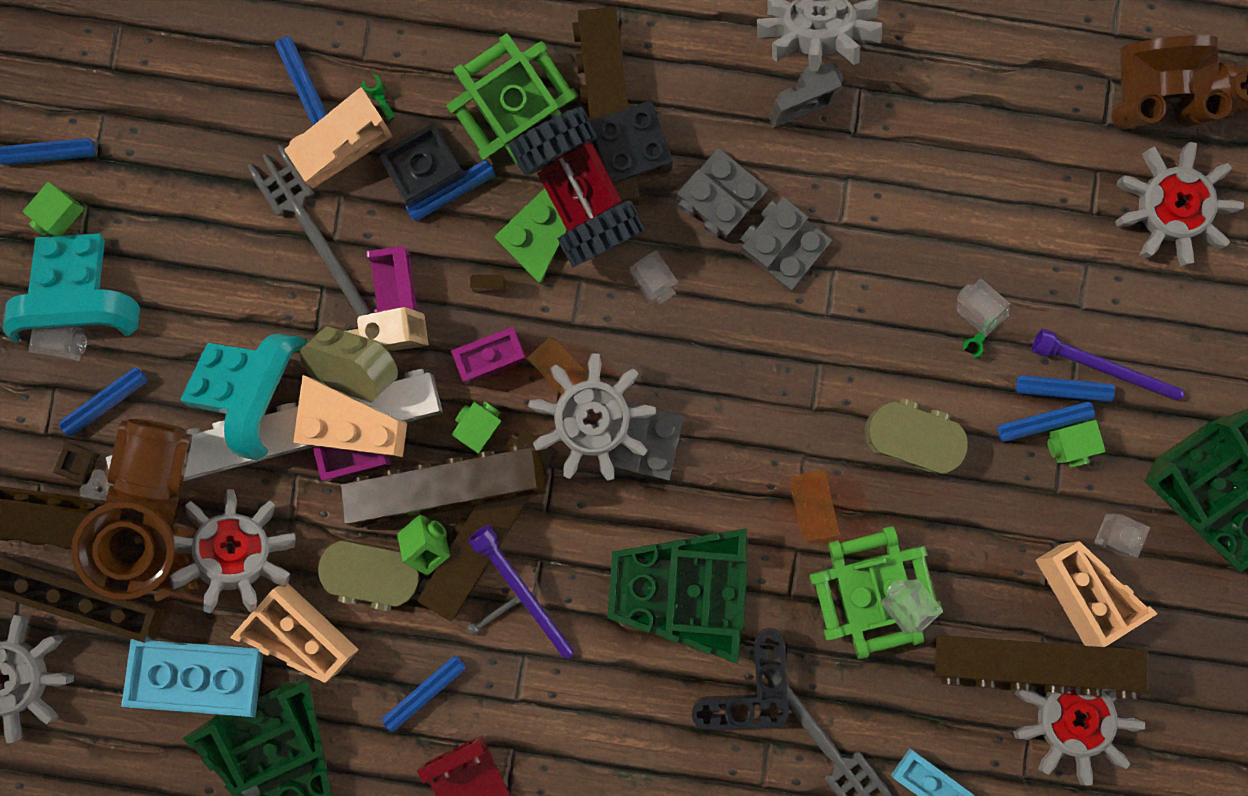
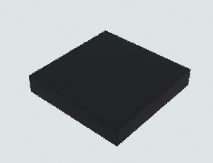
M435 123L430 124L378 154L408 208L413 207L465 177Z

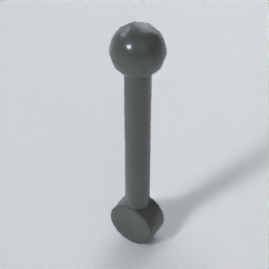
M516 596L479 622L470 623L467 626V632L472 636L477 635L480 628L521 602V600Z

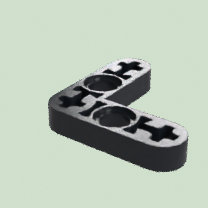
M765 628L758 632L755 638L757 694L701 697L695 702L691 714L696 726L706 730L775 728L786 722L789 714L785 640L780 631L775 628ZM766 636H772L773 641L779 642V645L774 646L773 657L774 660L781 658V663L776 661L760 662V659L767 660V648L760 645V642H765ZM772 668L779 671L782 677L780 683L776 686L765 684L762 679V674L765 670ZM737 703L747 705L750 710L749 717L745 720H736L731 715L733 705ZM754 703H760L759 710L769 709L770 703H776L777 708L783 709V712H779L778 717L775 719L771 718L770 713L761 712L759 714L760 720H754L756 710ZM721 704H727L725 709L727 721H721L722 714H713L710 721H706L704 715H698V712L702 711L704 705H709L710 711H721Z

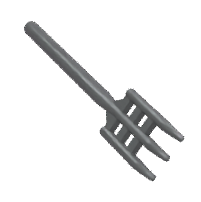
M278 145L279 152L287 167L280 171L267 154L263 155L265 164L272 175L266 180H263L255 167L249 163L248 168L253 180L276 216H281L284 211L295 213L303 230L357 315L372 314L311 216L303 208L305 198L313 196L314 193L284 150L285 148L282 145ZM292 173L294 179L286 183L284 177ZM277 182L280 188L271 193L268 187ZM300 185L302 191L294 195L291 190ZM285 195L287 200L279 205L276 199Z
M753 650L750 654V658L754 662V664L755 650ZM760 659L761 663L769 661L768 659ZM770 668L763 672L764 677L771 686H776L780 683L782 677L776 669ZM788 686L789 709L823 753L834 763L833 773L825 777V781L837 796H847L846 792L854 787L857 793L853 796H871L869 793L878 788L884 796H893L860 752H855L852 758L840 755L833 742ZM859 764L862 770L854 775L850 769ZM844 775L848 781L840 786L836 780ZM868 775L872 781L864 787L860 781Z

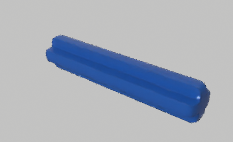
M285 36L277 40L275 46L311 123L315 125L327 115L326 110L291 37Z
M90 138L1 146L0 164L5 166L93 157L95 155V145Z
M484 160L463 172L465 177L411 208H408L406 205V210L414 221H418L493 178L495 171L488 160Z
M135 367L63 418L59 422V427L67 436L75 435L147 383L146 375L140 368Z
M1025 375L1018 376L1016 380V392L1020 394L1111 402L1115 396V386L1113 384Z
M1084 402L998 425L997 432L1002 442L1093 419L1095 411L1091 402Z
M453 656L382 718L384 726L389 731L394 732L460 675L466 668L461 659Z

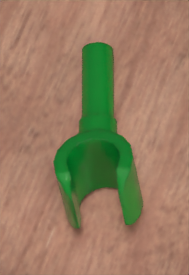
M373 74L378 82L377 86L370 89L364 80L362 81V86L367 95L379 103L388 121L393 120L395 115L384 96V84L378 75Z
M991 317L974 338L966 339L962 343V350H965L970 342H975L978 348L972 355V358L980 356L983 352L982 343L997 324V320Z

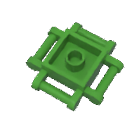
M506 33L499 38V43L466 65L462 66L460 64L453 69V72L466 91L449 102L446 107L451 114H456L479 148L477 153L483 161L505 147L515 164L520 168L509 148L511 142L550 116L553 119L558 115H562L559 109L575 100L579 95L574 87L570 89L547 54L548 48L543 41L538 42L525 52H520L511 37ZM506 53L511 57L509 61L476 83L471 79L473 75ZM536 59L560 95L558 98L553 99L529 63L530 61ZM472 100L498 136L491 143L466 108V105Z
M893 526L883 528L880 533L839 543V540L828 542L833 567L809 574L811 584L816 586L827 629H824L826 640L837 639L851 634L858 659L869 657V653L908 643L913 645L924 643L923 633L917 617L942 611L940 601H936L925 556L928 554L925 545L900 551L897 534ZM886 545L888 552L886 554L847 564L844 563V555ZM912 560L923 604L916 606L913 603L903 561ZM832 579H835L846 623L839 625L828 583ZM906 621L908 630L869 640L864 639L862 631Z

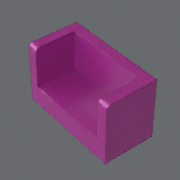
M405 246L366 251L367 259L371 262L377 309L374 310V313L402 307L418 311L409 250Z
M514 327L451 350L461 379L466 385L527 362Z
M324 447L314 448L321 481H333L392 465L390 455Z

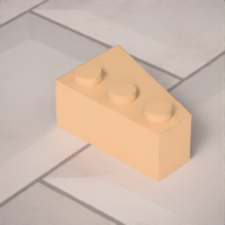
M360 87L304 134L293 138L289 143L290 145L284 150L304 181L313 189L391 139L393 135L362 87Z
M303 375L293 443L403 457L407 423L316 379Z
M1080 541L1061 544L1036 559L1038 566L1085 646L1106 647L1158 614L1151 607L1145 606L1133 594L1134 591L1120 583L1110 573L1111 570Z
M287 583L286 587L280 585L274 588L230 637L235 641H243L258 648L259 652L267 656L271 654L287 662L288 666L324 683L338 674L359 650L289 583Z

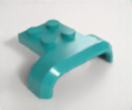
M101 233L35 238L28 294L12 297L5 306L2 328L10 340L14 343H19V335L17 333L27 329L106 325L118 329L124 336H130L138 329L140 313L138 303L123 293L100 289L105 240Z
M276 333L266 337L260 343L257 350L207 343L180 401L188 407L226 413L224 436L229 449L238 457L258 461L268 453V449L263 446L259 437L261 420L289 359L309 341L300 336Z

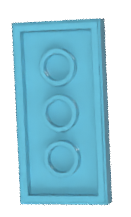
M131 639L121 707L256 717L263 653L259 652L258 648L163 641L143 643Z

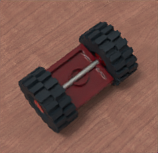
M583 107L569 110L542 123L540 126L528 131V133L521 135L509 145L524 176L537 172L568 232L557 239L572 268L646 230L631 200L619 204L622 200L592 144L598 136Z

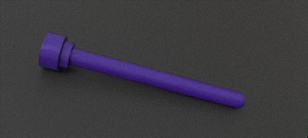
M1040 329L1033 342L1032 352L1043 357L1056 354L1170 399L1179 401L1184 397V391L1181 388L1062 343L1061 339L1056 337V333L1047 329Z
M486 525L476 531L468 539L470 545L476 552H481L483 556L487 555L562 657L565 659L571 658L574 655V649L497 547L499 542L496 540L498 535L490 525Z

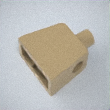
M406 307L359 316L357 319L358 327L345 330V332L377 341L388 352L429 346L425 315Z

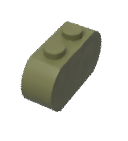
M329 326L324 327L300 350L301 362L313 379L349 396L367 402H373L396 380L398 375L397 366L393 358L377 341Z
M900 399V402H891L877 408L868 417L864 435L869 449L874 454L935 475L948 473L956 469L966 456L968 442L965 431L959 423L950 421L951 415L932 409L930 414L919 410L920 405L907 399Z
M350 540L338 541L329 546L321 556L318 567L321 584L328 593L339 595L338 601L348 604H358L359 599L372 602L371 608L390 611L391 606L396 607L411 600L417 594V589L423 579L422 572L403 563L400 550Z

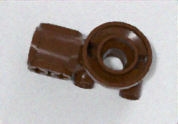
M1211 35L1166 37L1140 41L1120 48L1122 102L1116 105L1112 111V121L1120 130L1127 131L1158 122L1166 113L1167 106L1165 100L1181 98V101L1175 108V116L1177 121L1186 127L1217 119H1227L1235 113L1248 112V66H1235L1232 62H1219L1218 37Z
M128 419V421H121L108 473V483H111L106 495L105 504L92 511L83 519L72 540L71 555L74 568L80 579L94 592L112 599H133L151 591H160L162 582L168 575L175 557V540L169 526L174 527L180 506V498L178 496L182 488L192 443V435L187 434L185 429L152 420ZM133 530L138 532L145 542V550L138 555L123 553L117 544V537L120 531Z

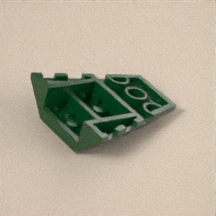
M1248 409L1208 422L1157 457L1144 481L1238 572L1248 568Z
M747 528L612 551L607 618L738 664L745 623L749 563Z
M309 680L282 684L258 695L256 717L218 714L183 738L190 748L194 747L203 758L202 762L209 770H214L225 783L224 787L232 796H332Z

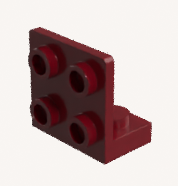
M483 735L423 763L417 770L422 784L429 781L435 796H510L509 790Z

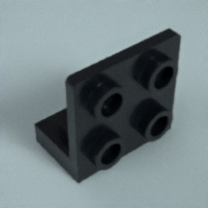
M652 100L591 121L598 136L595 141L612 183L654 169H658L659 175L672 171L673 159Z

